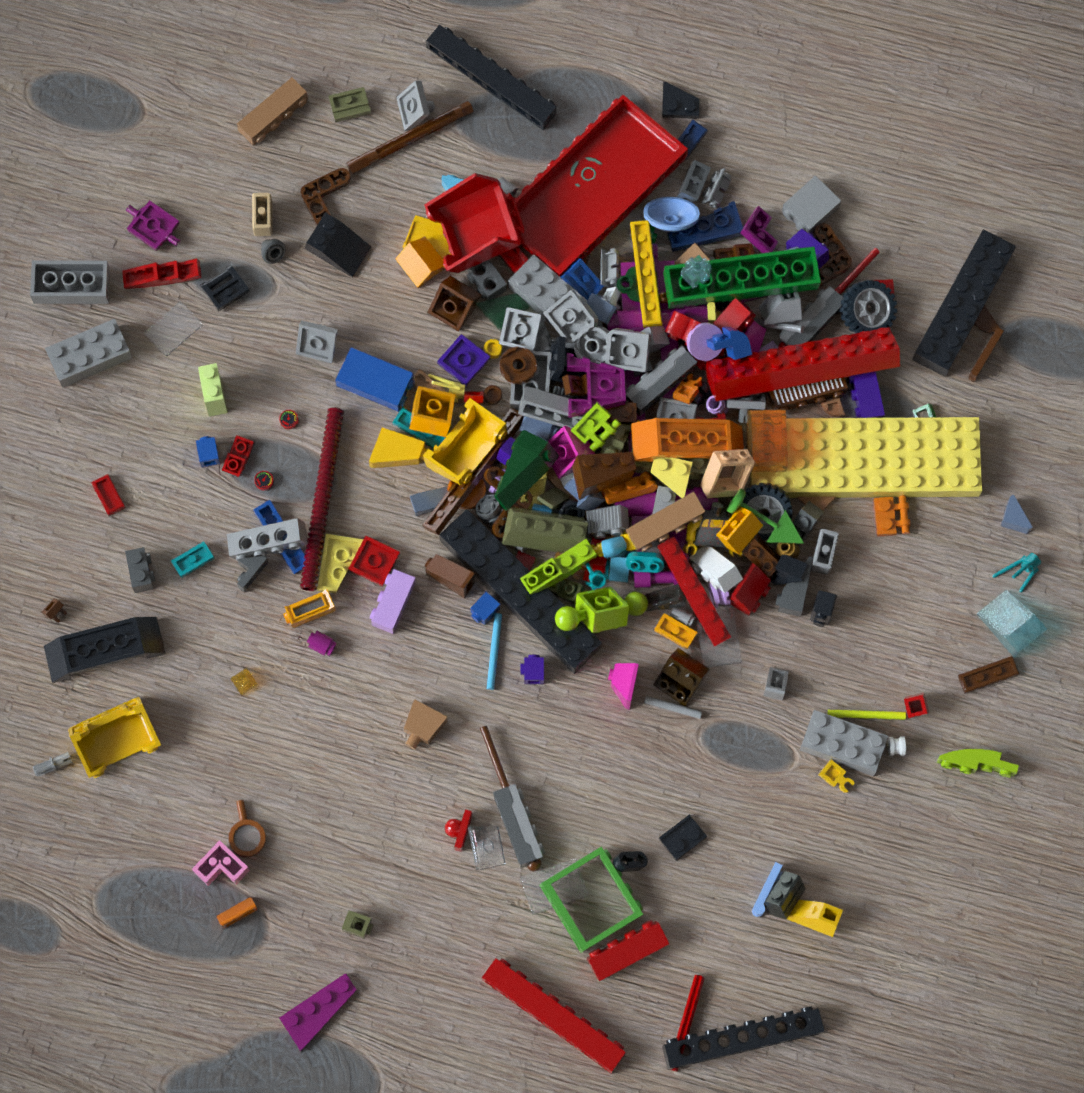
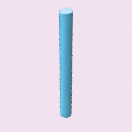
M499 613L494 615L487 690H494L502 622V614Z

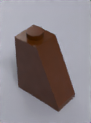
M438 554L434 558L430 557L425 564L426 575L463 598L467 596L475 584V574L472 571Z

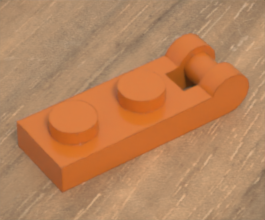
M646 471L627 482L611 488H605L601 490V493L609 505L655 492L658 486L652 480L650 472Z

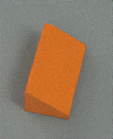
M249 897L217 915V919L222 928L225 929L257 911V907L252 898Z

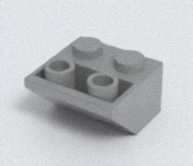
M798 292L768 296L759 306V311L765 325L774 326L782 322L794 323L797 320H802L801 301Z

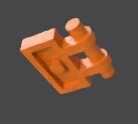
M899 496L898 504H894L893 497L873 499L877 536L896 535V528H902V534L910 533L909 526H911V521L908 519L909 503H907L906 496ZM895 511H900L901 520H895Z

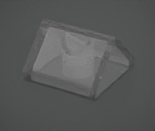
M499 826L468 827L475 869L481 870L505 865Z

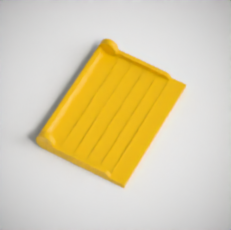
M415 215L403 244V249L408 243L426 237L442 259L445 255L450 254L447 240L443 235L442 225Z

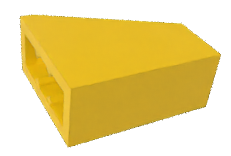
M382 427L371 454L369 466L371 468L419 465L421 459L424 460L423 455L427 451L425 442Z

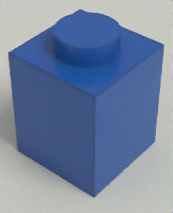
M204 436L200 440H196L201 468L220 464L215 437Z
M485 592L470 608L471 617L477 623L482 622L485 625L500 610V603L489 593Z

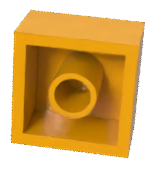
M418 386L409 429L447 437L451 425L455 394Z

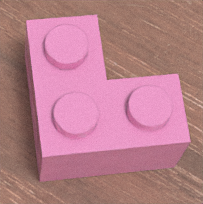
M220 840L192 868L193 872L207 886L222 872L237 885L250 871L248 866Z

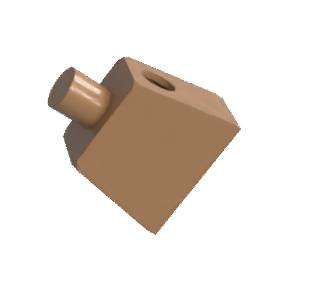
M414 700L404 726V732L410 735L405 745L415 750L420 741L427 745L430 744L447 723V716Z

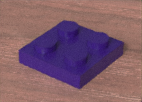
M461 334L439 358L437 364L467 386L490 360V356Z

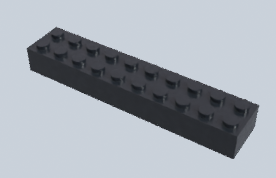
M467 509L439 534L440 542L465 567L472 571L573 674L601 649L602 642L581 621L571 631L561 630L556 625L555 615L565 605L547 588L530 595L520 580L521 577L530 571Z

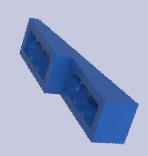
M271 500L253 509L262 526L283 522ZM287 534L283 536V541L287 538ZM289 548L280 553L293 574L299 572L305 566L303 564L305 554L301 548L297 550Z

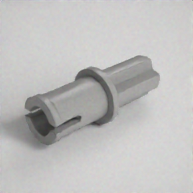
M69 752L54 758L49 757V760L33 766V770L36 776H41L53 770L56 772V769L73 762Z

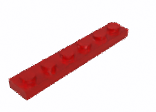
M673 536L657 545L658 550L712 645L715 647L731 638L675 537Z

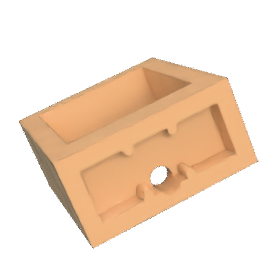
M747 449L713 452L700 483L707 498L733 497L740 488L744 489L755 463ZM723 466H736L731 478H718Z

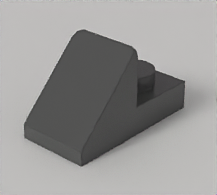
M265 556L237 560L238 564L247 570L246 573L242 572L237 579L238 588L244 593L267 566L268 560Z

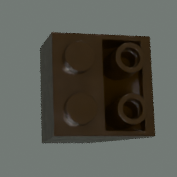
M677 648L668 658L653 685L683 706H686L710 669L680 648Z

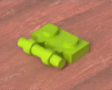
M596 402L571 431L584 444L591 439L593 443L589 447L595 452L599 447L602 448L605 445V441L610 435H614L617 432V428L621 423L617 419L611 424L607 422L611 414ZM602 426L606 430L600 436L596 435L595 432Z

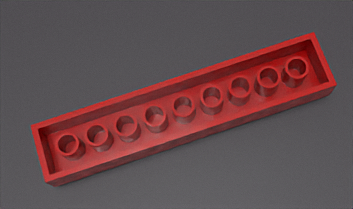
M889 327L879 328L872 331H862L856 334L752 352V355L737 360L730 357L714 359L705 362L706 377L715 401H721L900 367V348Z

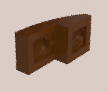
M751 243L735 244L731 248H719L713 251L715 259L754 254Z
M587 374L581 377L573 375L562 377L565 395L588 396Z

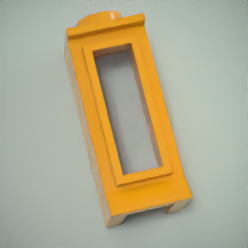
M326 589L299 602L284 606L286 613H283L286 623H291L292 627L295 628L336 610L329 591Z

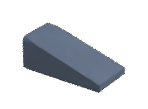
M442 487L410 495L415 515L419 516L433 511L448 492L447 488Z

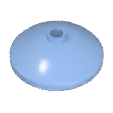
M661 197L648 202L644 207L643 214L645 220H648L649 224L664 231L676 232L694 226L699 220L700 212L695 204L686 199Z

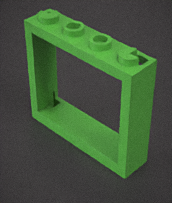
M602 846L539 885L580 953L643 915L642 905L638 900H634L631 895L633 893L628 883L624 884L621 879L622 873L613 866L610 861L612 859L607 849L603 850ZM599 856L632 909L633 914L586 942L551 884Z

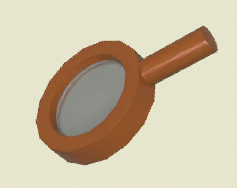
M244 800L236 801L240 821L229 832V844L237 855L252 857L263 850L266 843V834L258 822L247 819Z

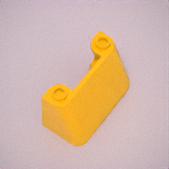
M471 398L464 405L467 410L464 414L461 413L459 416L460 421L439 446L435 445L434 451L428 449L423 455L425 464L429 469L459 485L467 484L471 480L473 472L499 440L502 441L508 433L506 430L507 425L504 421Z
M140 697L128 700L68 729L71 741L89 778L102 776L106 766L141 750L152 753L158 750V746H161Z

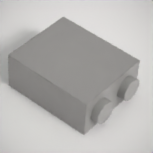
M814 176L783 204L782 211L786 219L792 220L796 224L798 230L803 229L807 233H812L819 224L827 220L840 208L841 200L822 181Z

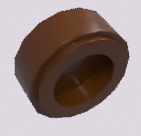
M496 385L486 387L484 390V400L491 405L498 404L502 399L500 387Z

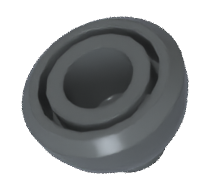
M277 239L263 241L261 256L266 263L275 264L285 255L286 246L282 241Z

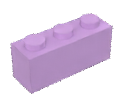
M395 569L392 574L387 575L385 580L387 586L384 591L380 592L377 599L379 602L377 609L373 608L370 615L372 626L394 634L416 583L415 577Z

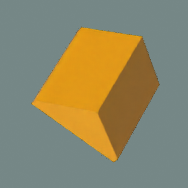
M426 237L408 243L395 258L417 288L445 269L443 259Z

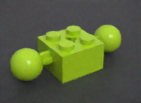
M611 586L577 593L575 608L570 606L560 608L555 615V622L564 631L575 629L580 621L592 633L627 626L628 614L632 616L642 615L647 610L648 600L644 594L636 591L629 593L623 600Z

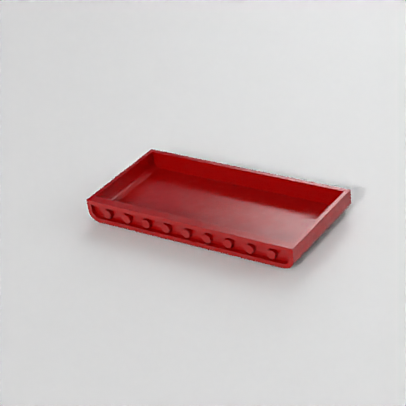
M622 95L619 99L616 98L611 103V107L606 111H602L598 119L594 123H590L581 136H576L572 144L568 148H564L560 156L556 160H552L543 173H538L534 181L530 185H526L517 198L514 197L525 229L524 234L520 237V245L532 255L534 254L559 277L564 275L566 270L578 258L584 260L686 159L688 148L625 95ZM586 157L596 158V160H598L602 164H597L594 161H588ZM576 161H578V165L574 170V175L571 176V167L574 165ZM586 167H591L596 172L595 178L590 181H586L581 177V171ZM586 169L583 172V176L586 179H591L594 176V172L591 169Z

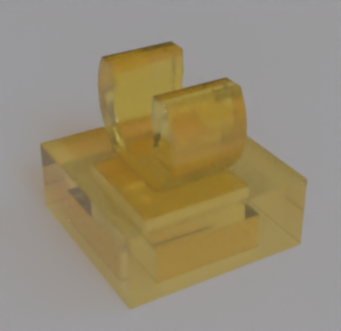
M247 668L230 678L241 696L258 685Z

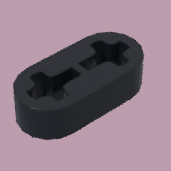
M641 851L621 852L613 858V865L620 872L640 871L648 864L646 855Z

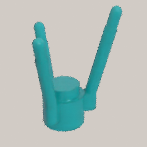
M1030 553L1028 556L1024 555L1016 562L993 574L992 577L995 578L1021 564V568L1012 578L1015 579L1023 571L1028 573L1031 571L1019 589V592H1023L1032 577L1039 571L1037 567L1041 565V560L1034 553Z
M607 560L604 573L600 570H593L587 562L584 565L590 573V581H585V584L590 586L592 590L602 588L606 580L609 579L610 561Z

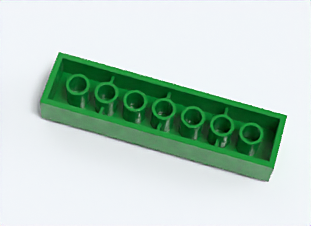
M815 247L669 265L664 267L663 272L669 309L708 304L709 302L733 301L735 298L740 300L817 290L821 283Z

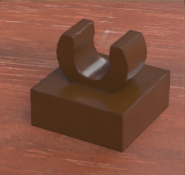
M55 598L41 612L46 618L53 619L58 623L60 620L57 618V613L67 614L66 610L62 608L64 605Z

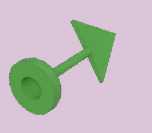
M742 488L738 490L730 502L727 512L735 513L739 506L774 527L767 540L768 543L804 544L786 510L778 523H775L743 503L746 492Z

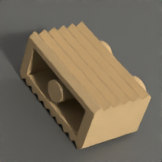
M270 193L252 194L254 236H271L273 234V202Z

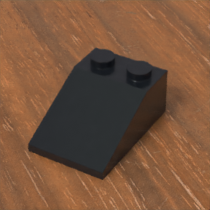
M325 212L306 242L304 249L353 278L372 246L344 223Z

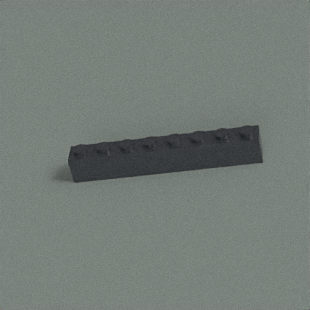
M439 24L426 40V48L540 129L544 130L556 115L557 107L552 100H546L539 91L526 86L522 79L512 76L508 69L499 67L495 60L485 57L478 48H472L464 38L455 36L448 27L444 28Z

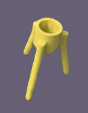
M432 374L428 375L430 378L437 380L432 381V384L449 388V393L455 394L454 402L458 403V399H463L465 384L453 382Z

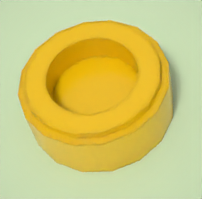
M490 339L484 344V352L491 359L498 358L502 353V345L499 344L498 340Z

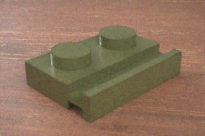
M364 87L328 96L335 123L371 114Z

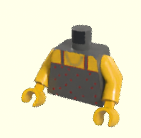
M713 502L711 510H705V513L702 515L703 519L694 524L691 521L687 525V544L683 546L684 553H688V548L691 547V555L696 554L697 547L695 545L726 547L716 536L730 519L727 512L722 511L723 505L721 503ZM729 550L730 556L734 557L733 551Z

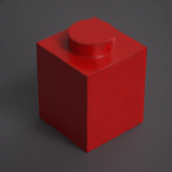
M924 692L904 698L908 718L928 714L929 709Z

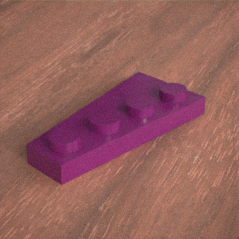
M346 973L279 1017L300 1051L306 1047L324 1025L332 1019L335 1013L357 991Z

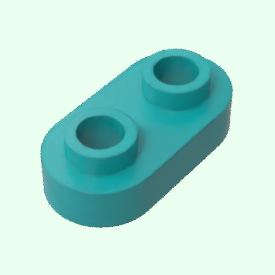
M631 552L626 558V567L634 572L658 573L663 570L665 564L663 556L653 552Z

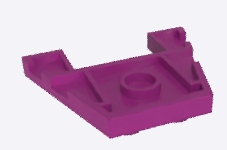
M567 353V371L587 372L588 400H568V417L586 414L596 402L605 409L625 405L624 369L605 363H593L588 358L583 357V359L574 357V354Z

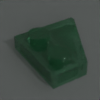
M517 293L477 304L481 312L500 332H502L507 307L522 311L529 309V306Z

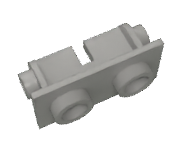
M725 168L715 171L711 176L710 181L712 182L703 193L704 199L702 204L710 202V206L713 208L720 205L724 193L720 192L719 189L725 192L731 182V175L724 173Z
M616 248L610 249V252L601 249V285L608 288L615 287L619 279V268L615 266L619 265L620 253Z

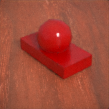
M465 809L462 821L453 818L445 824V833L452 838L457 837L454 846L456 851H463L473 816L470 810Z

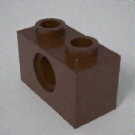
M756 534L744 550H742V553L769 578L776 571L780 556Z

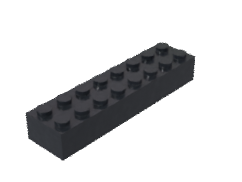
M984 229L982 230L915 351L913 361L944 377L947 376L1016 248L1015 245Z

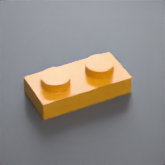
M665 613L654 629L658 634L688 650L697 635L696 631Z

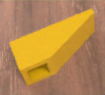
M798 900L787 920L833 937L843 910L822 902Z

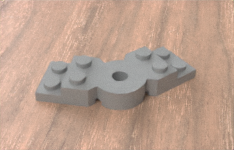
M571 289L543 313L561 337H566V343H575L574 350L578 358L583 359L585 357L590 359V362L597 364L605 361L606 364L621 369L647 372L651 334L615 328L609 332L606 328L598 326L597 315L587 303L581 300L574 289ZM591 341L597 343V350L591 347Z

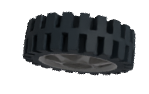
M873 280L861 281L849 287L842 296L844 300H841L840 303L843 305L840 308V312H843L841 318L846 321L844 322L845 326H849V330L855 332L854 334L891 327L893 325L892 321L896 319L894 314L897 313L895 308L897 301L893 300L895 295L890 293L892 290L886 288L884 283ZM868 304L871 307L870 313L867 311Z
M771 483L754 484L751 488L745 489L746 496L743 503L757 512L761 509H767L769 513L764 516L775 523H778L786 510L792 520L791 501L783 489H779L776 485L772 486ZM757 517L763 524V527L757 534L765 541L769 539L774 527Z

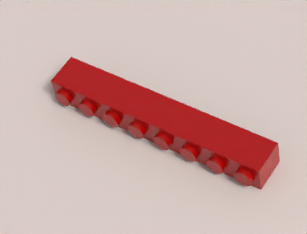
M495 958L482 976L484 982L612 1074L626 1053L623 1050L625 1048L617 1041L611 1042L608 1040V1035L601 1029L596 1031L590 1027L592 1025L590 1021L584 1017L579 1019L574 1015L576 1012L567 1005L565 1007L558 1003L559 999L551 993L546 995L542 992L543 988L536 982L532 984L526 980L527 976L521 971L517 970L515 972L510 969L511 965L506 960L501 958L499 961Z

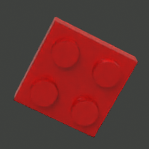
M365 536L348 570L383 587L387 575L392 571L400 555V551Z

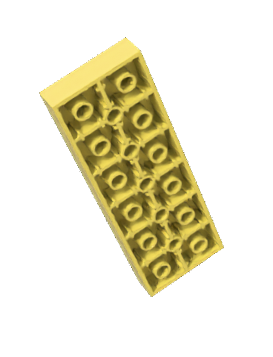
M979 417L750 419L749 453L755 462L750 473V488L754 484L771 483L772 486L776 485L779 489H783L789 498L979 497L982 492Z

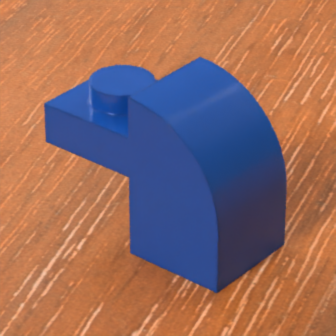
M722 327L723 334H715L712 338L706 340L707 347L714 351L726 348L727 356L734 360L752 355L748 337L733 327Z

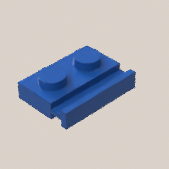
M579 258L566 270L564 275L560 276L587 301L592 293L597 294L604 287L597 276Z

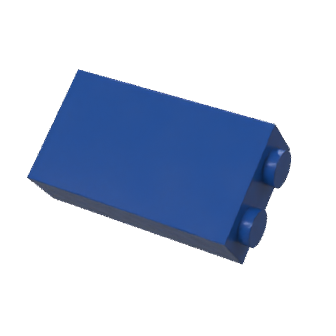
M352 347L335 380L337 387L399 412L400 407L405 406L408 398L406 394L408 390L411 391L415 384L412 372Z

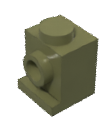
M348 910L342 931L365 939L366 935L370 936L374 924H371V918ZM357 923H361L363 927L362 929L357 930L355 928V925Z

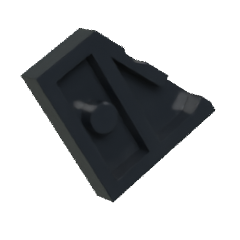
M663 82L662 118L699 119L700 99L667 82Z

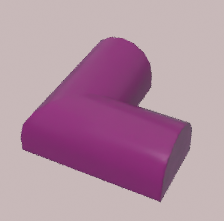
M757 206L740 233L761 253L773 252L778 241L765 230L772 217L760 206Z

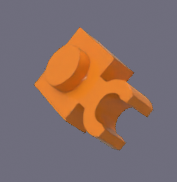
M689 374L687 383L681 381L673 392V399L690 405L699 393L702 377L693 380V374Z

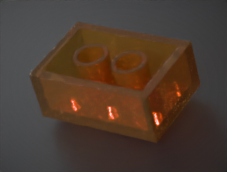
M747 410V450L755 462L751 472L786 471L788 467L786 410Z

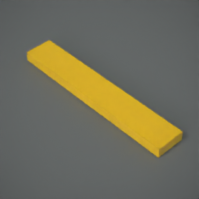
M649 221L630 222L643 328L662 326Z

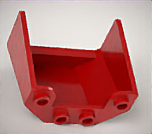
M474 173L424 204L428 219L442 225L443 235L447 240L450 254L445 255L443 258V265L448 272L460 273L521 244L520 237L524 234L525 229L516 203L510 193L506 194L503 191L501 183L497 178Z

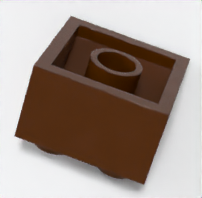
M450 275L441 282L427 313L459 332L475 310L481 294Z

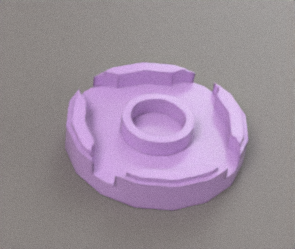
M705 322L696 325L690 331L687 338V349L691 355L702 361L712 360L718 356L722 349L717 351L707 347L706 340L712 338L715 334H723L721 330L711 323Z

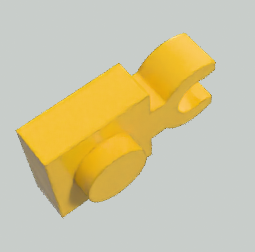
M832 759L828 761L818 774L832 787L838 784L839 789L843 793H848V790L844 787L846 782L850 785L855 784L852 779L843 777L846 771Z

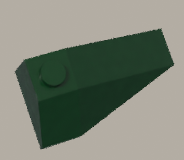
M526 430L521 432L512 445L511 450L513 451L510 459H507L505 474L501 476L494 495L505 511L510 509L552 467L559 457L548 441Z

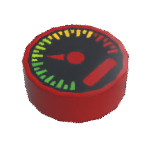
M285 410L281 413L279 421L283 428L290 430L298 425L299 418L293 410Z
M260 471L254 479L256 487L262 491L269 490L274 483L273 476L268 471Z

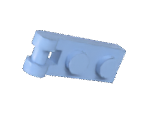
M775 862L752 909V914L755 917L763 915L765 911L764 902L773 889L774 882H777L783 873L780 871L783 865Z

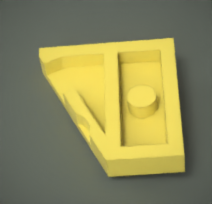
M656 457L653 460L651 473L679 497L683 498L693 462L677 458Z

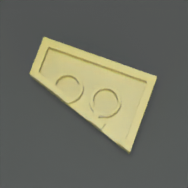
M326 534L317 591L323 592L328 589L329 593H337L363 539Z

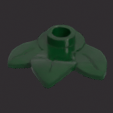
M634 266L628 269L626 275L621 276L617 280L616 286L619 292L627 294L630 300L640 302L636 267ZM623 283H628L629 287H623Z

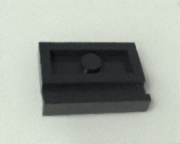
M689 814L658 839L675 861H677L706 839L707 835Z

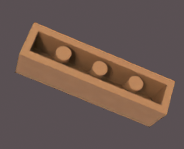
M291 77L237 123L238 131L253 146L256 143L262 142L270 131L276 130L284 119H289L298 107L301 108L307 103V92Z
M692 492L626 529V533L636 551L642 550L644 552L653 547L651 543L657 540L660 543L669 538V533L673 531L678 533L686 528L685 524L691 521L694 524L703 519L702 515L705 513V510L695 493Z

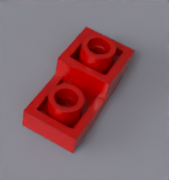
M236 435L230 453L227 454L222 471L240 477L255 442Z

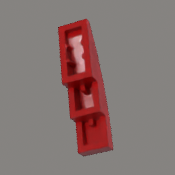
M197 258L180 263L177 260L163 264L155 262L122 271L124 289L162 286L202 278L200 260Z

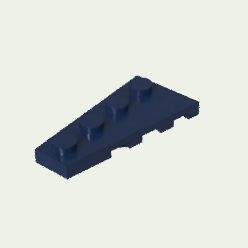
M735 200L724 208L720 207L707 216L699 217L698 222L689 229L668 232L667 237L672 252L690 248L694 243L700 246L743 236L740 233L743 225Z

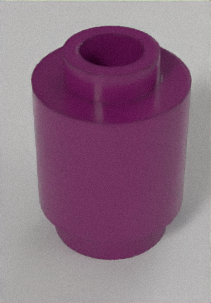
M318 630L316 633L312 632L307 640V643H309L308 648L323 656H331L337 643L333 641V638Z

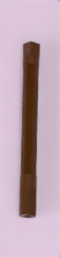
M466 101L346 162L350 173L353 174L474 112L471 103Z

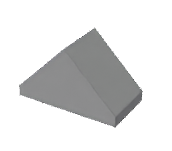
M770 667L763 696L783 700L789 671Z

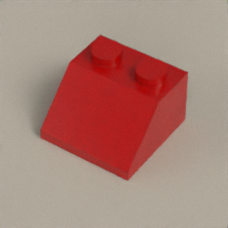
M752 563L743 580L740 581L732 593L730 605L748 616L751 612L755 613L761 605L759 600L762 596L766 597L771 589L769 587L771 580L754 563Z

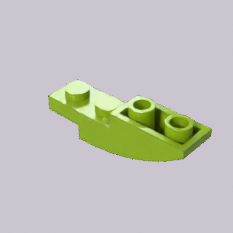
M585 539L557 558L549 559L521 577L520 580L529 594L532 595L582 569L581 566L597 557V554L588 540Z
M985 749L956 750L942 754L937 759V763L941 764V767L946 769L957 768L964 774L975 773L977 768L981 767L982 771L992 772L993 770L1000 772V775L1010 778L1017 774L1019 765L1000 760L1001 752Z

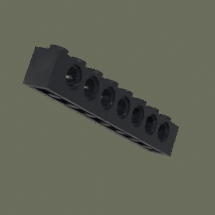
M805 1007L801 1009L800 1013L796 1014L793 1011L781 1013L782 1017L774 1018V1015L763 1017V1021L755 1023V1020L743 1022L744 1026L736 1027V1024L725 1026L724 1031L719 1032L716 1029L705 1031V1035L697 1036V1033L685 1036V1040L678 1041V1038L666 1040L667 1044H664L662 1049L667 1070L822 1034L825 1031L819 1008ZM798 1018L805 1022L803 1029L796 1026ZM778 1023L785 1025V1033L778 1032ZM758 1028L766 1030L767 1035L765 1038H761L758 1035ZM739 1032H744L747 1035V1042H741L738 1039ZM720 1037L727 1038V1047H722L719 1044ZM701 1041L708 1043V1051L705 1052L700 1049L699 1044ZM681 1046L689 1048V1056H683L680 1053Z

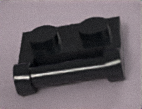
M231 264L226 267L225 271L207 283L203 282L200 284L201 289L218 312L250 291ZM229 276L233 277L213 292L210 290Z

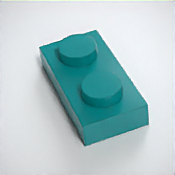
M203 541L171 560L180 577L183 578L212 561L214 556Z

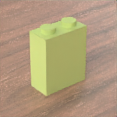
M217 363L198 367L204 402L209 417L228 413Z

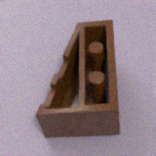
M633 452L577 455L572 469L579 500L592 493L596 494L605 488H611L631 480L636 470Z

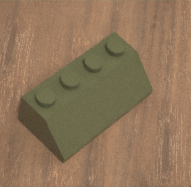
M511 507L508 510L502 544L564 553L585 540L588 522L583 517Z

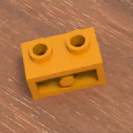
M740 506L716 536L727 549L740 554L763 527V524L751 511Z

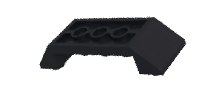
M157 617L125 619L60 636L43 646L52 683L71 679V674L145 655L148 659L166 654Z

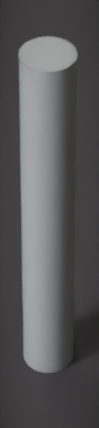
M754 318V321L762 327L797 333L804 332V326L778 323L777 325L770 326L768 324L765 325L763 319Z
M649 696L645 697V704L698 719L701 718L702 711Z

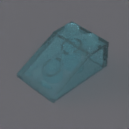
M1007 590L977 613L1014 658L1044 635L1047 630L1036 615Z

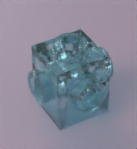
M698 255L695 258L691 257L684 264L685 267L681 270V276L694 289L700 282L704 284L711 277L712 268L706 258L702 259Z

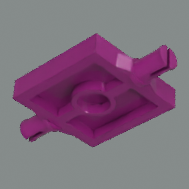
M150 200L139 211L131 205L126 208V212L134 216L132 222L127 227V231L155 251H158L163 243L167 241L178 246L181 240L172 234L180 224L179 220Z

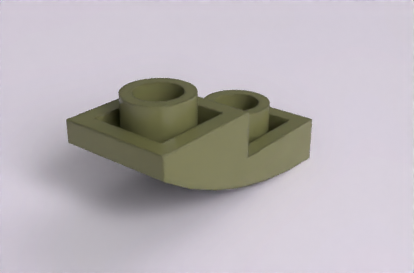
M565 578L547 589L552 594L576 604L577 593H582L584 586Z

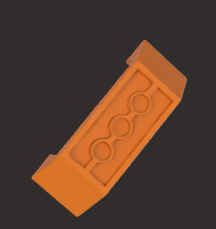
M654 418L631 424L634 461L652 462L656 457L711 459L714 451L744 449L742 426L731 420Z

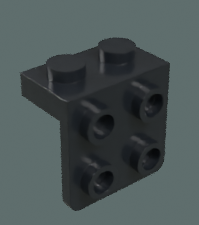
M559 336L556 342H553L551 345L550 380L563 382L562 377L565 375L581 377L587 374V372L567 371V353L574 354L576 358L578 357L574 349L565 347L566 337Z

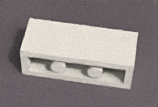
M703 546L696 554L689 557L695 574H700L706 582L710 581L716 590L719 588L726 593L743 580L736 565L710 546Z

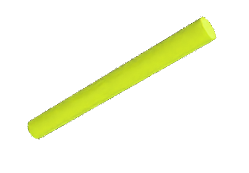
M830 709L827 711L828 715L837 718L906 719V712Z

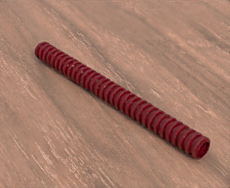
M336 407L327 410L329 414L326 416L327 420L325 423L327 425L324 428L326 431H324L323 448H321L323 453L320 454L321 459L319 460L320 465L318 467L320 470H318L317 487H315L316 492L314 493L316 498L313 499L314 504L311 511L313 515L310 517L312 521H310L309 538H307L308 544L305 550L307 555L304 556L305 561L303 564L305 566L302 568L304 572L301 574L303 578H301L302 584H300V588L305 591H315L317 589L315 585L318 583L316 579L319 577L317 573H319L318 567H320L321 550H323L322 544H324L322 539L325 538L323 533L326 532L325 527L327 524L325 522L328 519L326 516H328L329 499H331L330 494L332 493L330 488L333 487L332 482L334 479L332 477L335 474L333 471H335L336 454H338L337 449L339 448L337 443L340 442L339 437L341 434L339 432L342 429L341 421H343L342 415H344V411Z

